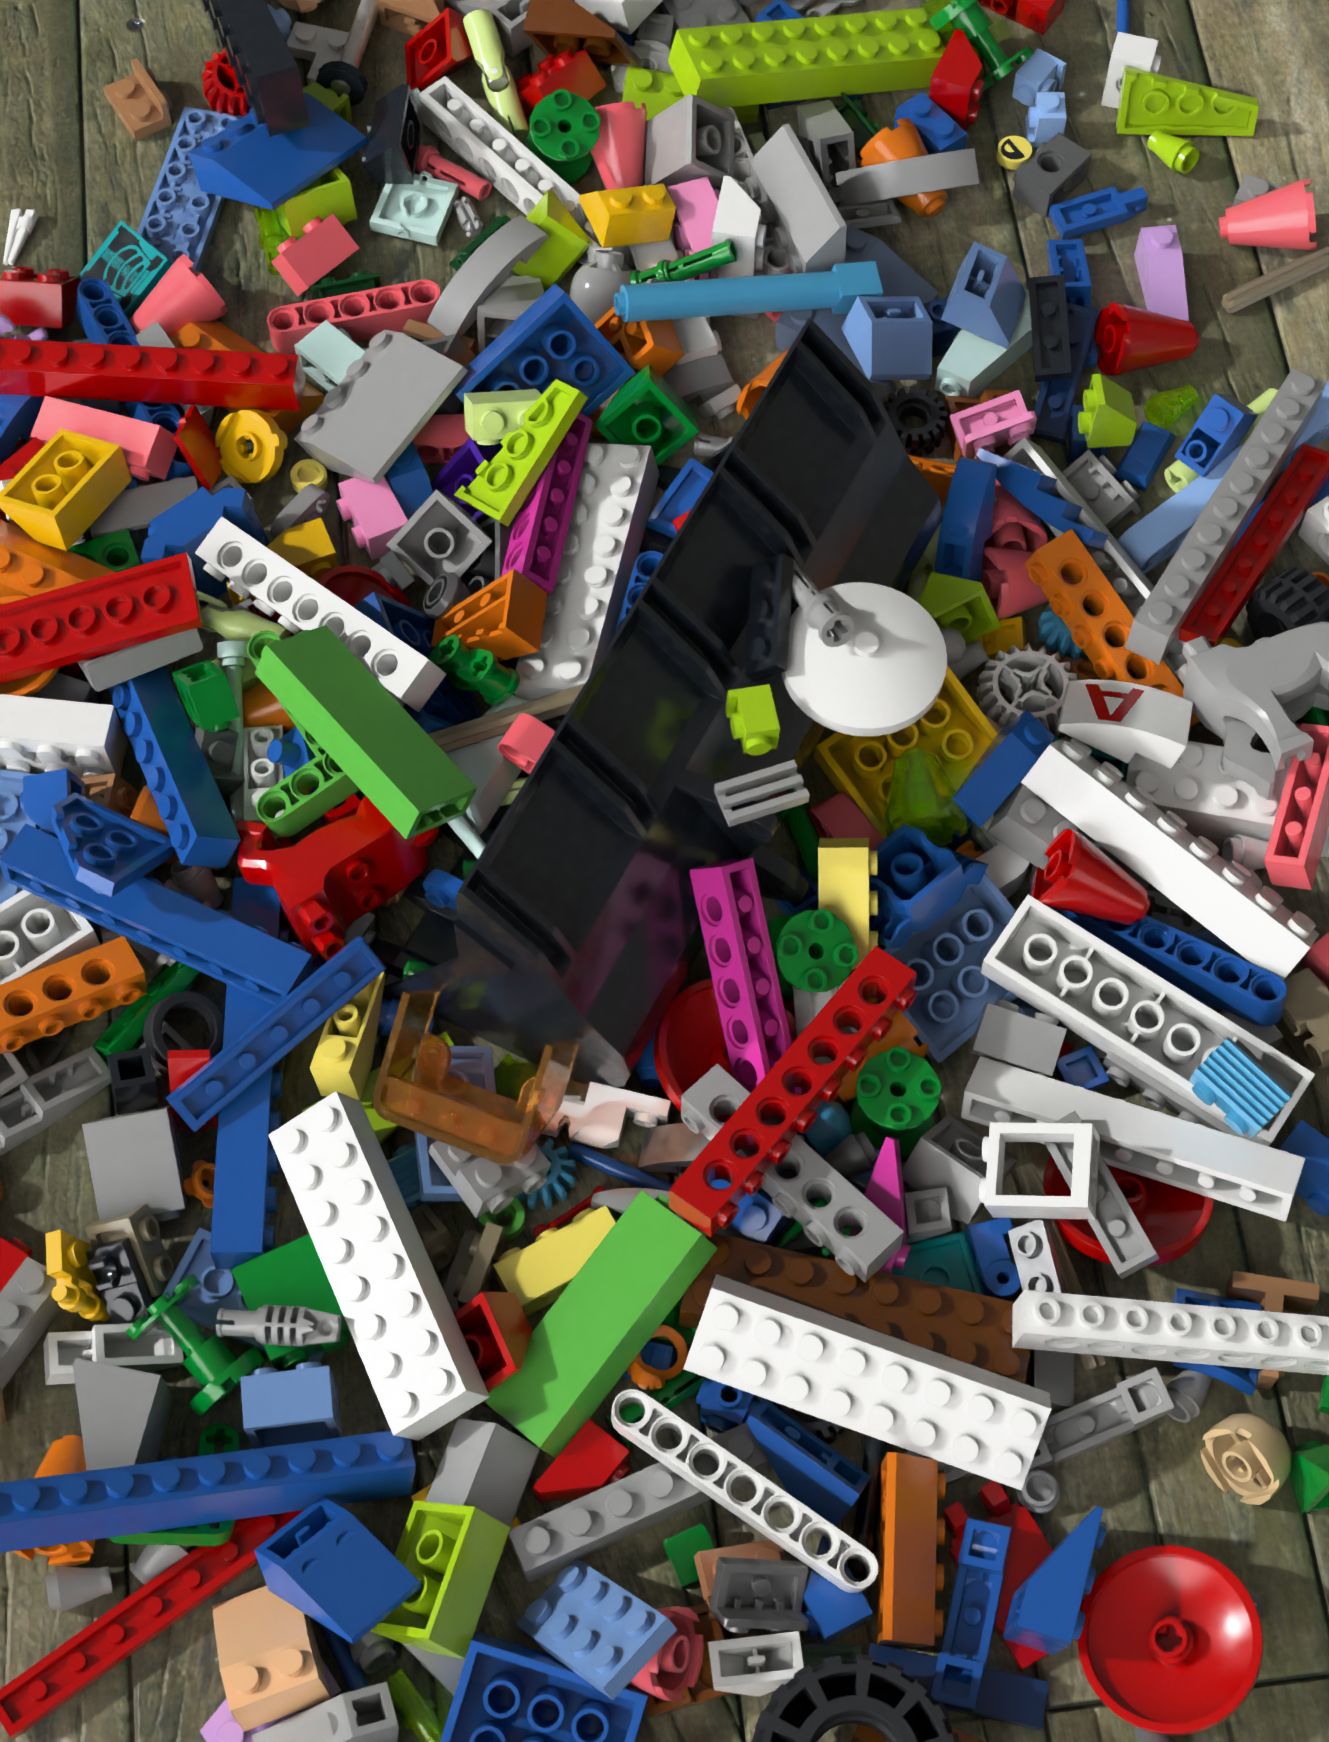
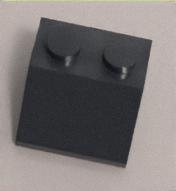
M401 84L377 101L373 117L368 118L367 134L369 142L368 147H364L362 151V166L364 169H367L372 183L413 185L423 122L409 84Z

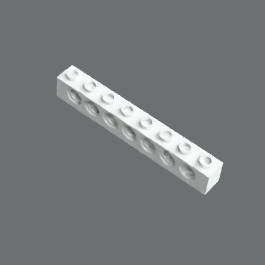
M446 76L419 93L423 124L486 180H490L492 185L526 216L548 190H553L592 242L577 260L582 266L585 263L595 261L596 250H611L624 253L623 263L626 266L629 265V245L602 248L579 202L580 194Z
M222 516L195 552L196 555L207 562L203 567L206 572L220 582L225 577L229 578L231 581L227 586L244 599H247L250 594L256 597L252 604L269 617H272L275 612L280 614L281 617L277 622L293 634L297 635L300 630L310 631L326 625L402 707L407 704L419 713L446 676V673L428 658Z
M1023 1290L1012 1305V1348L1329 1375V1317Z

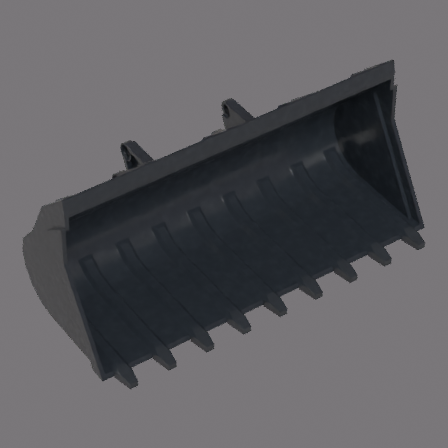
M810 318L806 321L736 438L702 461L701 464L714 473L674 539L647 526L645 527L639 552L657 551L663 554L662 559L651 575H647L650 577L567 714L543 721L545 725L556 732L531 773L528 774L521 770L517 779L528 778L512 804L499 806L486 829L479 835L486 844L479 858L477 859L447 822L439 825V831L464 849L449 872L450 875L464 881L457 893V911L447 906L445 908L437 907L425 897L426 891L422 884L426 877L418 876L409 884L403 896L425 911L405 946L401 947L379 939H374L369 946L387 968L383 971L386 977L382 998L392 1000L395 997L410 1006L414 1005L548 1071L578 1083L589 1085L590 1082H595L607 1086L620 1087L626 1084L704 945L689 870L720 860L753 858L761 897L792 903H799L803 899L809 884L800 875L801 870L763 845L771 841L780 825L779 820L775 817L778 812L729 827L714 793V784L790 760H795L797 772L800 774L825 729V726L811 719L796 705L786 690L781 673L758 682H754L744 676L752 566L783 553L795 560L799 568L811 579L819 591L839 584L864 582L887 586L902 592L942 521L940 497L907 455L875 387ZM658 465L659 478L656 486L666 492L682 469ZM791 598L790 617L799 607L793 598ZM770 684L780 725L777 749H771L765 754L756 756L749 755L748 753L744 754L740 738H733L730 718L726 717L725 708L728 690ZM791 789L731 808L735 811L788 794ZM477 860L466 879L463 878V861ZM410 958L434 966L403 978L405 976L403 975L405 966Z

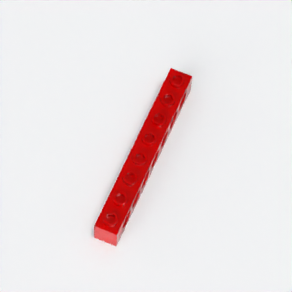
M875 946L669 1189V1208L709 1237H712L720 1226L724 1229L727 1228L739 1211V1206L737 1205L746 1194L751 1197L760 1189L766 1178L765 1171L772 1163L778 1165L787 1156L792 1146L790 1141L799 1131L804 1134L812 1126L818 1114L816 1112L818 1107L824 1100L830 1103L836 1097L843 1085L842 1078L849 1070L856 1072L868 1055L866 1049L874 1040L880 1042L884 1039L892 1027L893 1021L891 1019L899 1010L902 1012L907 1011L917 996V991L914 990L917 972ZM874 997L880 999L882 1002L879 1004H872L867 1002L865 999ZM843 1027H852L856 1029L858 1032L853 1034H847L841 1031L840 1029ZM823 1056L830 1058L833 1062L821 1064L815 1059ZM802 1087L808 1092L797 1095L790 1092L789 1089ZM775 1117L783 1123L771 1126L764 1123L763 1120ZM749 1148L757 1154L752 1157H743L737 1151ZM722 1179L731 1185L725 1189H716L710 1183L714 1180Z

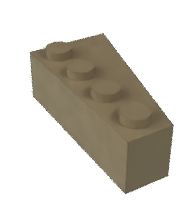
M1308 967L1283 980L1286 983L1287 993L1281 1020L1275 1025L1282 1033L1283 1040L1298 1062L1315 1073L1311 1081L1329 1105V990L1320 978H1317Z

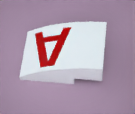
M1092 679L1069 681L1065 689L1057 730L1126 763L1130 762L1136 752L1172 769L1187 747L1193 702L1153 687L1135 683Z

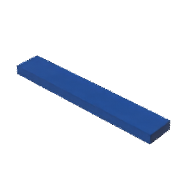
M357 936L167 1096V1101L194 1132L197 1131L387 968L362 937Z

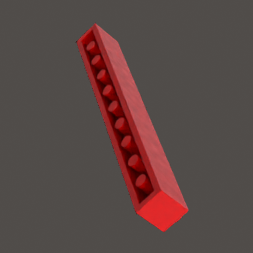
M0 338V394L300 411L305 377L299 354Z

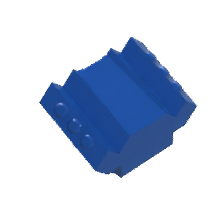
M201 487L149 521V537L144 541L141 559L146 564L187 552L192 562L197 590L217 599L228 591L226 582L230 579L225 577L220 582L206 572L203 567L207 562L196 555L195 552L220 517H224L265 547L270 543L245 489L223 488L214 495H211L204 487ZM202 600L199 601L200 606H207L209 604Z
M903 824L873 849L877 850L878 873L877 875H870V891H878V916H870V931H878V944L890 949L905 948L912 932H924L961 900L968 884H979L989 864L940 845L932 844L927 840L922 830L910 828Z

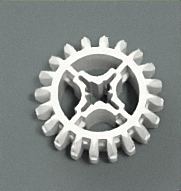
M1029 643L1024 647V651H1019L1013 644L1008 654L1000 650L996 654L995 660L989 659L985 664L984 671L979 675V686L976 692L977 700L980 701L979 709L983 714H987L986 716L995 723H998L1000 728H1005L1024 711L1028 710L1053 735L1058 737L1061 732L1057 730L1065 689L1069 681L1077 680L1078 673H1068L1070 661L1059 663V652L1049 656L1046 654L1045 646L1040 648L1039 652L1032 651ZM1046 682L1054 689L1058 699L1052 696L1053 691L1046 687ZM999 688L1005 691V696L1012 701L1011 705L1002 697Z

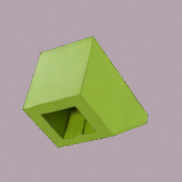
M1093 374L1089 389L1084 390L1083 393L1084 411L1078 414L1079 433L1085 434L1087 448L1132 445L1137 427L1132 394L1102 374Z

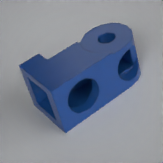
M998 1218L969 1225L965 1233L984 1295L1012 1301L1016 1297L1021 1285L1017 1267L1011 1262L1006 1243L1010 1242L1008 1231L1013 1229L1010 1218Z

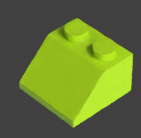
M338 166L328 171L275 209L281 226L290 237L293 235L295 238L303 237L306 233L302 228L317 216H320L324 221L331 214H334L342 226L346 225L348 221L358 219L350 180Z

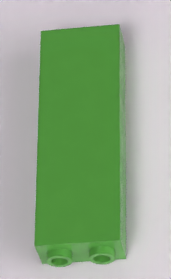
M326 625L310 631L303 630L295 636L280 641L273 640L263 648L261 659L255 671L256 676L405 839L465 814L477 787Z
M642 1190L637 1194L531 1333L522 1369L489 1392L490 1397L484 1400L486 1404L554 1458L558 1457L586 1421L590 1419L718 1249L706 1238L707 1234L687 1220L684 1221L676 1215L677 1213L669 1208V1199L660 1193L655 1199Z

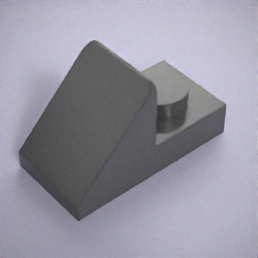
M197 726L195 738L225 802L245 782V778L231 771L239 733L232 729L209 732L208 729L203 731Z

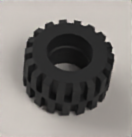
M1291 567L1284 570L1253 591L1246 604L1247 620L1256 640L1263 637L1270 638L1303 625L1329 622V588L1315 575L1309 574L1302 568L1296 569Z

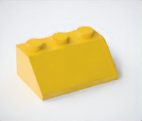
M60 429L0 492V509L36 542L68 551L132 481L121 445Z

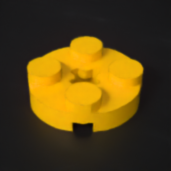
M245 409L227 415L220 423L215 438L216 447H220L223 458L220 460L222 469L228 476L232 475L239 483H260L270 480L280 468L284 450L288 444L286 434L279 430L273 418L258 409ZM246 439L253 441V453H247L249 447L245 443Z

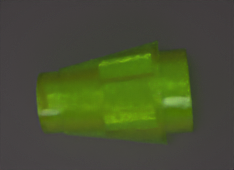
M1184 385L1153 394L1144 405V415L1147 421L1155 426L1170 427L1198 402V394L1191 385Z

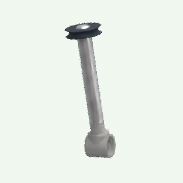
M361 0L340 60L324 63L316 77V83L324 88L333 90L338 97L343 93L349 96L350 106L359 104L364 99L365 92L367 91L368 83L366 77L358 68L379 13L378 0Z

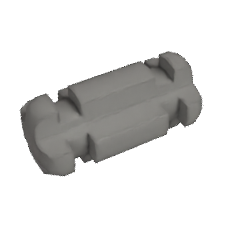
M464 196L453 202V211L458 214L456 217L463 230L467 232L466 236L474 238L476 235L480 236L484 232L482 228L483 223L479 221L480 217L473 204L469 203L471 200Z

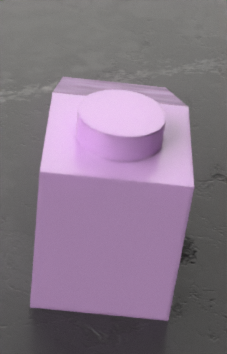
M1176 225L1141 228L1134 257L1147 310L1189 321L1183 254Z

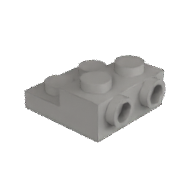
M500 1107L432 1143L428 1151L476 1218L488 1211H491L492 1214L500 1212L512 1202L513 1197L522 1192L529 1195L540 1189L547 1181L546 1175L551 1166V1163L528 1132L520 1135Z

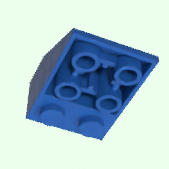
M323 1496L254 1550L270 1592L352 1644H355L422 1587L420 1581L349 1511Z
M1097 1506L1086 1515L1012 1594L1002 1639L1055 1655L1066 1646H1070L1072 1639L1078 1640L1080 1638L1085 1622V1613L1079 1611L1083 1593L1090 1594L1096 1575V1568L1091 1567L1090 1563L1094 1549H1101L1106 1534L1107 1524L1100 1522L1104 1508Z

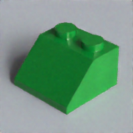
M650 364L645 366L620 388L595 423V427L611 444L651 446L657 466L699 432L697 414Z

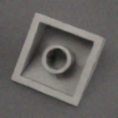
M947 1115L920 1138L902 1169L903 1181L907 1183L912 1192L947 1187L951 1218L963 1221L968 1225L985 1207L984 1203H981L979 1199L980 1179L986 1178L987 1162H984L982 1158L983 1137L951 1115ZM1007 1153L1004 1154L1003 1181L1017 1163V1160Z

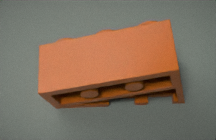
M512 569L454 606L442 618L435 620L431 648H434L446 637L457 635L463 640V645L467 649L480 648L490 651L497 657V662L539 652L543 623L546 616L547 592L517 570Z

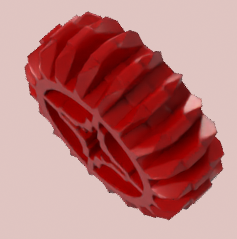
M225 48L222 54L213 53L212 61L206 62L205 71L202 72L204 97L207 99L212 111L219 114L226 113L232 116L238 115L243 117L250 112L252 105L249 106L243 86L238 84L234 67L229 65Z

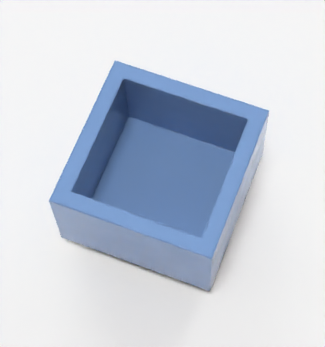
M305 1362L298 1364L296 1370L278 1372L276 1368H260L252 1371L251 1376L240 1377L243 1425L254 1449L342 1437L339 1390L329 1365L322 1366L319 1362Z

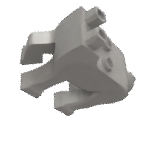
M1329 622L1303 625L1270 638L1263 637L1248 647L1235 648L1221 644L1212 648L1204 636L1188 641L1183 645L1182 654L1188 662L1179 668L1178 673L1179 679L1184 684L1182 698L1193 702L1192 713L1206 728L1223 739L1222 770L1255 788L1258 795L1267 800L1272 798L1275 786V769L1277 772L1287 768L1284 762L1293 756H1296L1300 762L1311 758L1314 740L1306 732L1301 731L1294 722L1303 717L1312 706L1329 711ZM1259 737L1262 738L1270 753L1260 752L1252 748Z

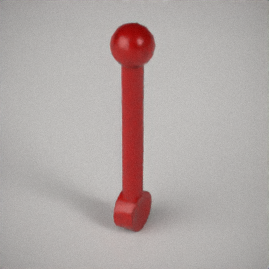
M604 1186L595 1187L591 1196L549 1224L537 1225L533 1229L534 1239L550 1228H558L591 1206L593 1194L607 1189Z

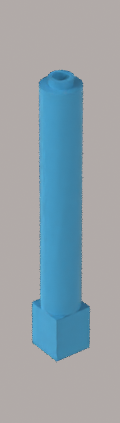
M876 261L834 264L831 271L621 285L619 293L614 295V310L617 316L621 315L625 323L831 308L833 314H846L850 312L858 296H882L883 289Z

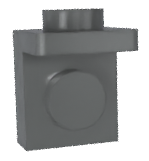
M392 550L380 558V562L371 568V570L382 574L392 588L397 586L402 593L417 582Z

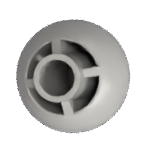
M596 250L595 261L581 266L572 279L570 298L593 324L598 322L614 306V295L619 293L621 285L631 284L630 275L633 270L623 263L624 253L611 250Z

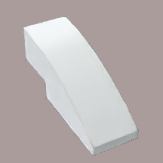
M133 1323L94 1325L92 1331L49 1332L43 1343L45 1384L75 1383L73 1370L75 1358L150 1373L182 1366L184 1361L183 1350L160 1324L135 1342L126 1333V1330Z

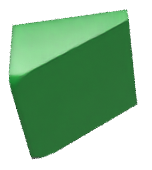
M700 1523L663 1541L664 1551L681 1588L699 1581L694 1556L699 1551L714 1549L704 1523Z

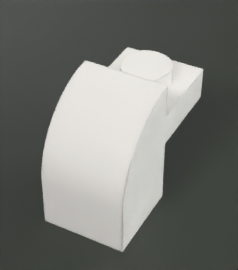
M992 814L980 828L973 822L971 835L985 851L976 860L989 864L985 871L986 874L1007 899L1016 893L1024 883L1030 862L986 833L994 819Z

